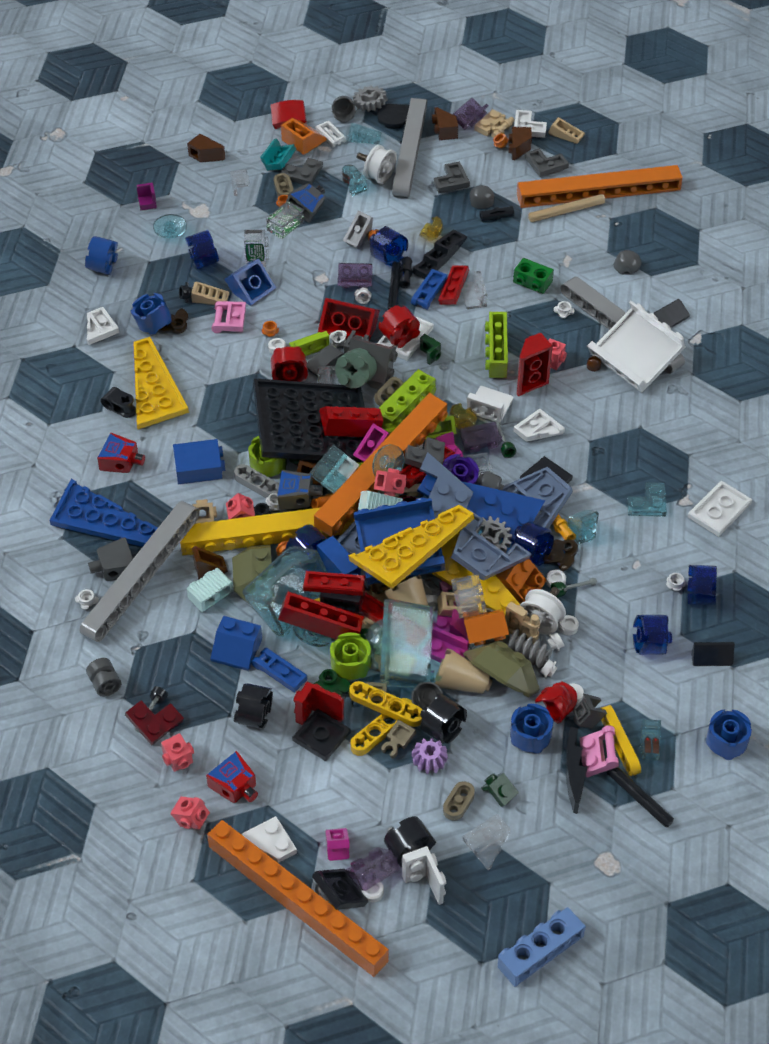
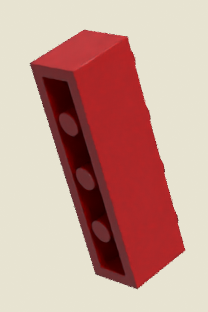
M289 591L282 603L278 617L279 621L336 640L339 635L344 633L360 634L364 616Z

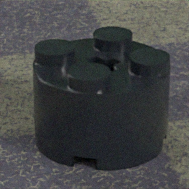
M249 683L244 684L242 691L237 693L236 703L239 704V707L235 712L234 722L264 729L268 722V719L264 718L271 712L272 688Z
M438 694L429 707H424L420 713L422 718L421 729L437 741L440 740L442 744L444 742L448 744L461 732L462 728L459 726L462 721L466 722L467 710L447 696Z
M417 816L408 817L400 821L401 826L396 830L392 827L384 837L386 847L401 868L402 855L426 846L430 851L436 844L434 837Z

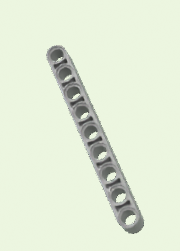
M411 98L393 183V196H410L427 110V99Z
M573 277L560 287L562 294L609 330L626 313L579 277ZM680 353L663 371L671 374L685 364L683 355Z
M180 501L84 619L80 626V633L96 642H100L196 523L200 515L198 508L184 501Z

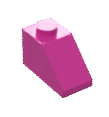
M373 423L353 456L364 462L390 435L389 432Z

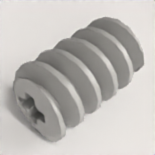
M516 629L510 637L508 647L515 652L523 654L526 659L531 661L532 665L536 664L538 669L544 667L551 657L553 648L551 647L547 651L546 643L539 647L540 640L533 644L532 636L525 640L526 633H522L519 637V630Z

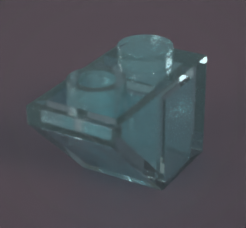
M584 510L569 516L568 526L576 534L575 540L578 544L590 542L596 538L599 517L597 511Z

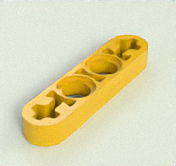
M356 681L350 685L349 695L354 702L397 721L399 719L409 726L417 727L421 725L422 718L420 713L422 708L361 681ZM359 689L362 690V692L355 694V691H359ZM375 696H379L383 699V701L381 703L376 704L373 703L371 699ZM393 704L401 706V710L394 712L390 707ZM414 714H418V717L411 718Z
M401 698L405 701L412 703L411 700L408 698ZM393 704L390 709L398 712L401 710V706ZM384 714L379 715L353 736L350 742L352 753L357 756L367 754L387 737V734L396 724L397 720L393 724H387L384 720L388 716ZM373 729L379 730L381 734L378 736H371L369 732ZM358 743L359 745H361L362 743H364V747H356V744Z
M611 705L600 707L599 709L606 710L607 712L601 719L604 727L613 726L615 728V735L613 736L615 749L629 776L640 774V762Z

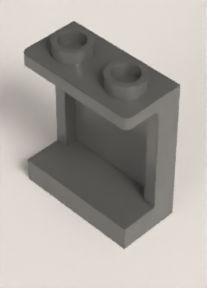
M359 335L350 339L349 351L362 348L367 350L376 360L377 371L371 380L385 384L394 376L393 364L398 356V352H396L397 346L392 345L388 347L366 341Z

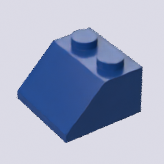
M259 258L250 261L225 278L233 294L249 306L276 289Z
M223 616L216 631L211 661L249 671L252 665L251 661L255 658L262 642L261 625Z

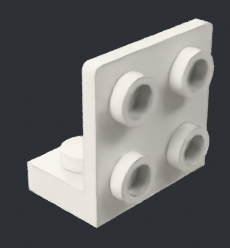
M480 386L476 394L469 393L466 412L501 423L513 401V396Z
M426 846L402 855V877L404 882H417L426 876L438 904H443L444 895H446L444 885L447 882L444 873L438 871V862L435 854L430 853Z

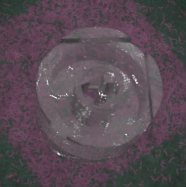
M479 574L451 579L459 619L487 613Z

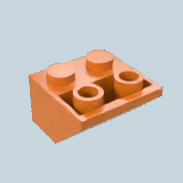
M294 118L281 125L282 141L288 145L294 144L296 150L303 155L327 140L325 136Z
M530 559L496 574L497 578L520 604L525 602V597L530 590H541L547 581Z

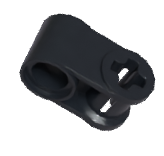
M112 387L101 398V403L106 409L122 417L129 418L136 413V408L133 405V396L117 387Z

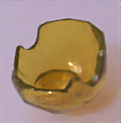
M438 216L432 217L433 223L425 224L419 234L420 237L433 241L440 236L443 230V222Z
M458 403L450 408L449 415L454 416L457 429L469 430L477 423V415L470 407L464 409L462 404Z

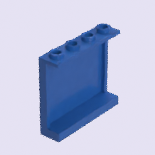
M422 497L412 502L401 501L396 505H380L375 509L369 510L364 508L354 512L360 550L363 552L365 547L370 545L374 547L381 544L383 539L409 527L412 529L418 527L420 522L424 520L429 522L435 519L432 499ZM442 549L437 550L407 577L444 571L445 560ZM365 572L367 585L381 583Z

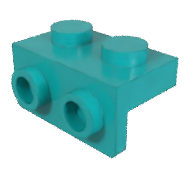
M277 138L273 139L260 157L266 170L283 169L288 160L292 158L296 147L294 144L281 146Z

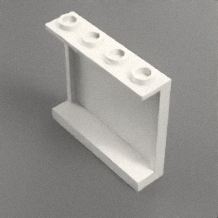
M630 301L631 308L597 343L591 341L587 347L591 355L599 357L604 365L642 393L686 346L684 337L679 332L674 333L668 324L659 322L653 313H647L642 305Z

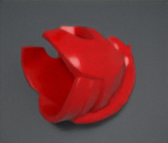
M561 681L542 690L535 703L543 702L553 721L559 724L575 708L577 693L571 685Z

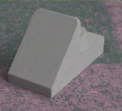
M358 211L343 241L359 249L365 236H368L369 231L372 230L373 217Z

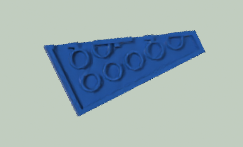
M426 474L417 492L429 498L437 478ZM461 481L473 491L466 509H470L481 518L484 517L486 521L489 519V516H492L494 521L498 517L499 523L505 521V528L510 527L511 529L509 533L512 534L511 545L515 543L521 544L546 501Z
M72 478L49 520L52 526L115 541L125 537L128 544L141 547L145 545L158 529V527L151 523L138 519L135 514L124 511L123 507L102 495L94 494L88 487L80 486Z

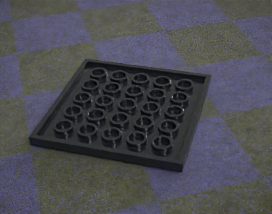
M254 378L253 390L262 457L338 462L346 454L356 463H363L353 454L364 437L325 436L319 412L320 408L326 406L365 408L361 387L349 388L338 384Z

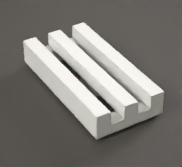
M330 121L316 126V131L327 138L326 141L333 148L336 147V144L341 145V142H346V137Z

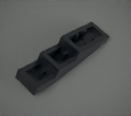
M453 229L434 242V248L424 254L423 261L413 267V274L425 279L432 269L438 271L462 246L467 236Z
M570 727L566 750L565 775L573 813L578 814L587 767L580 766L583 748L575 746L578 728Z

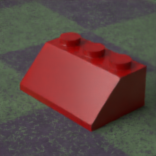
M325 298L318 332L327 331L330 335L337 330L346 331V339H348L352 330H354L356 335L363 338L365 334L369 335L370 341L377 326L380 310Z
M541 332L525 339L519 358L518 396L549 384L553 346Z
M326 406L319 410L325 436L365 437L373 423L382 428L383 417L380 408Z

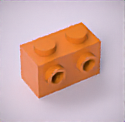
M504 609L464 618L469 644L474 643L475 646L485 644L488 639L494 638V641L506 639L505 635H509Z

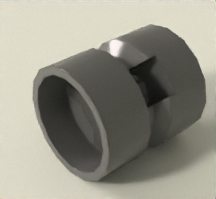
M98 658L87 666L86 673L99 696H109L119 690L122 684L108 658Z

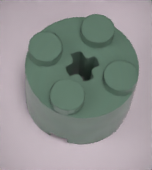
M362 348L352 349L338 358L335 367L338 382L349 388L363 386L376 374V360L367 350Z

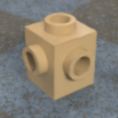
M204 499L196 500V504H192V506L206 512L204 517L199 516L196 523L212 522L214 518H217L216 506H213V502L208 503V500Z

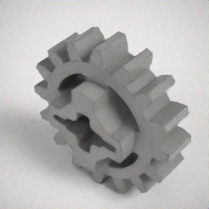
M372 85L370 87L365 86L363 90L358 89L359 92H355L353 96L355 107L357 110L361 109V111L365 109L368 112L370 110L375 111L377 107L382 108L381 105H385L387 101L386 91H383V88H378V86L373 88Z
M489 516L487 521L482 517L484 521L475 532L479 533L482 530L480 535L506 553L512 539V534H509L510 527L505 528L506 522L499 523L498 517L495 521L492 520V516Z

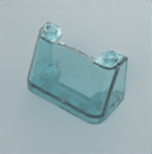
M299 546L286 549L243 589L242 593L246 601L277 636L284 637L293 626L278 620L282 603L288 591L310 599L312 597L320 598L321 592L303 591L306 571L328 573L317 550Z
M384 599L381 683H387V686L415 688L422 682H434L435 670H431L432 628L433 623H437V611H433V606Z

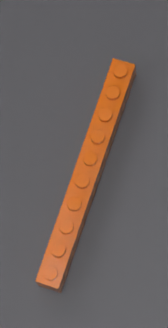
M678 165L517 182V198L520 208L569 203L603 194L605 199L679 191L681 190L683 177Z
M429 393L314 514V526L330 537L340 533L346 522L354 518V512L358 511L361 492L372 491L377 493L379 491L374 489L377 470L388 472V468L395 469L401 467L407 446H421L426 436L435 431L438 423L446 419L448 415L447 403Z
M221 820L207 834L209 848L371 976L375 977L389 962V949L342 912L336 910L333 905L225 821Z

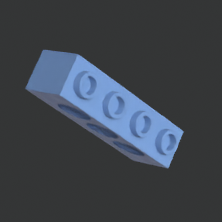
M569 907L563 911L558 910L545 924L543 922L538 924L528 936L523 935L519 938L516 945L510 949L505 948L499 954L497 967L511 984L516 987L583 938L586 926ZM553 931H560L562 934L557 935ZM536 943H542V944H544L545 946H544V947H538V946H536L535 944H536ZM518 956H526L528 959L521 960Z

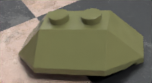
M271 545L250 546L232 557L234 592L250 604L254 610L275 609Z
M494 641L475 646L463 654L473 665L505 686L523 693L528 698L540 690L531 661L526 659L523 654L509 648L504 642Z

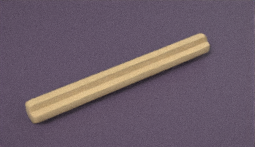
M603 194L530 212L528 218L530 222H535L605 203L606 199Z

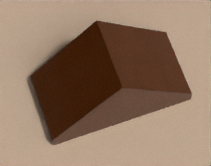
M196 546L192 548L198 580L203 578L208 571H213L216 568L220 569L224 574L228 572L223 556Z

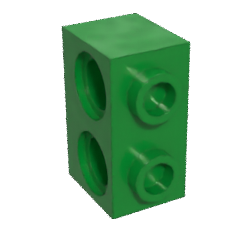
M522 258L514 269L513 283L544 294L553 282L554 269Z

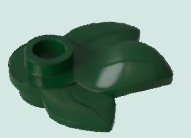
M332 669L322 671L319 675V681L314 683L327 691L338 693L341 697L342 693L349 692L351 685L346 678L339 677Z

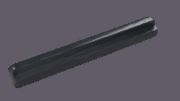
M395 261L392 263L388 310L398 305L401 263Z
M619 767L607 771V774L664 827H669L673 823L674 818Z

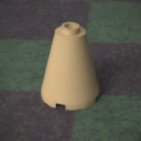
M420 575L398 584L394 589L390 588L385 591V595L401 615L425 630L430 628L429 624L432 623Z
M447 648L445 658L442 659L435 677V684L444 689L483 694L484 691H489L492 680L489 679L490 675L473 665L457 652Z

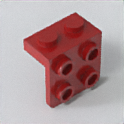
M308 681L301 691L298 690L293 699L295 702L294 713L296 723L303 725L312 711L316 709L321 710L340 723L343 721L344 699L338 693L327 691L320 685L312 684Z

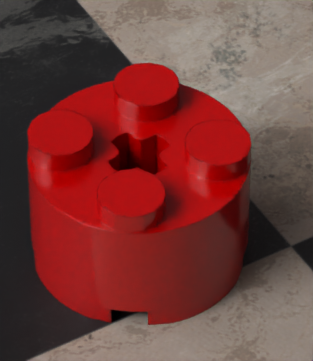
M397 305L387 310L382 316L384 318L382 323L379 322V330L397 348L404 347L406 343L420 335L419 320L404 305L403 307Z
M283 347L274 350L271 356L273 380L302 382L304 379H307L306 356L300 347Z

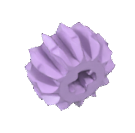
M423 738L422 743H416L415 749L412 751L414 766H418L419 771L425 769L427 774L430 770L437 773L438 768L443 769L448 760L446 746H442L440 740L434 742L433 738L430 741H426Z

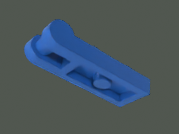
M432 269L413 295L411 304L415 306L420 305L423 309L428 310L431 302L446 282L448 274Z
M264 648L260 652L261 655L251 661L254 668L262 670L294 693L307 681L305 673L268 648Z

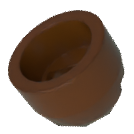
M597 356L589 357L587 369L593 372L600 370V358Z

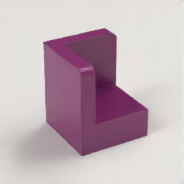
M153 182L138 184L136 187L140 211L156 209Z

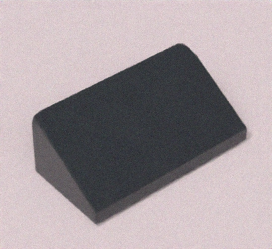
M680 299L654 312L658 321L661 323L665 322L670 328L690 317Z
M694 642L691 653L693 666H733L735 644L734 642Z

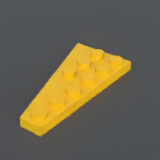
M151 337L134 341L137 430L189 413L188 406Z
M457 505L438 514L437 518L429 522L424 520L420 522L418 527L413 529L409 527L383 539L381 544L374 547L371 545L365 547V551L357 555L355 553L348 555L349 561L393 589L473 521L474 513L461 505Z
M457 533L441 547L445 560V570L433 572L432 574L457 590L460 589L465 592L470 598L478 600L486 608L494 611L504 609L506 616V606L510 602L516 605H520V603L496 575L483 581L451 558L459 535Z

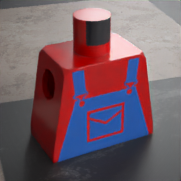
M110 433L97 458L99 470L129 473L133 464L143 466L145 455L138 453L135 441Z
M237 751L206 775L208 787L232 803H236L242 797L248 802H253L258 796V792L253 789L256 786L255 774Z

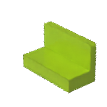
M327 331L318 332L289 343L290 347H300L305 356L319 352L330 345Z

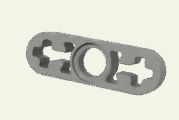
M241 464L235 467V480L264 498H267L272 493L278 494L279 483L248 465ZM255 480L262 481L259 485H255L252 482Z

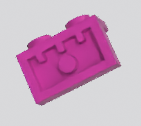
M434 626L432 628V636L423 648L422 655L441 663L442 659L445 658L446 649L449 648L466 658L463 654L469 650V641L464 637L456 636L443 628Z

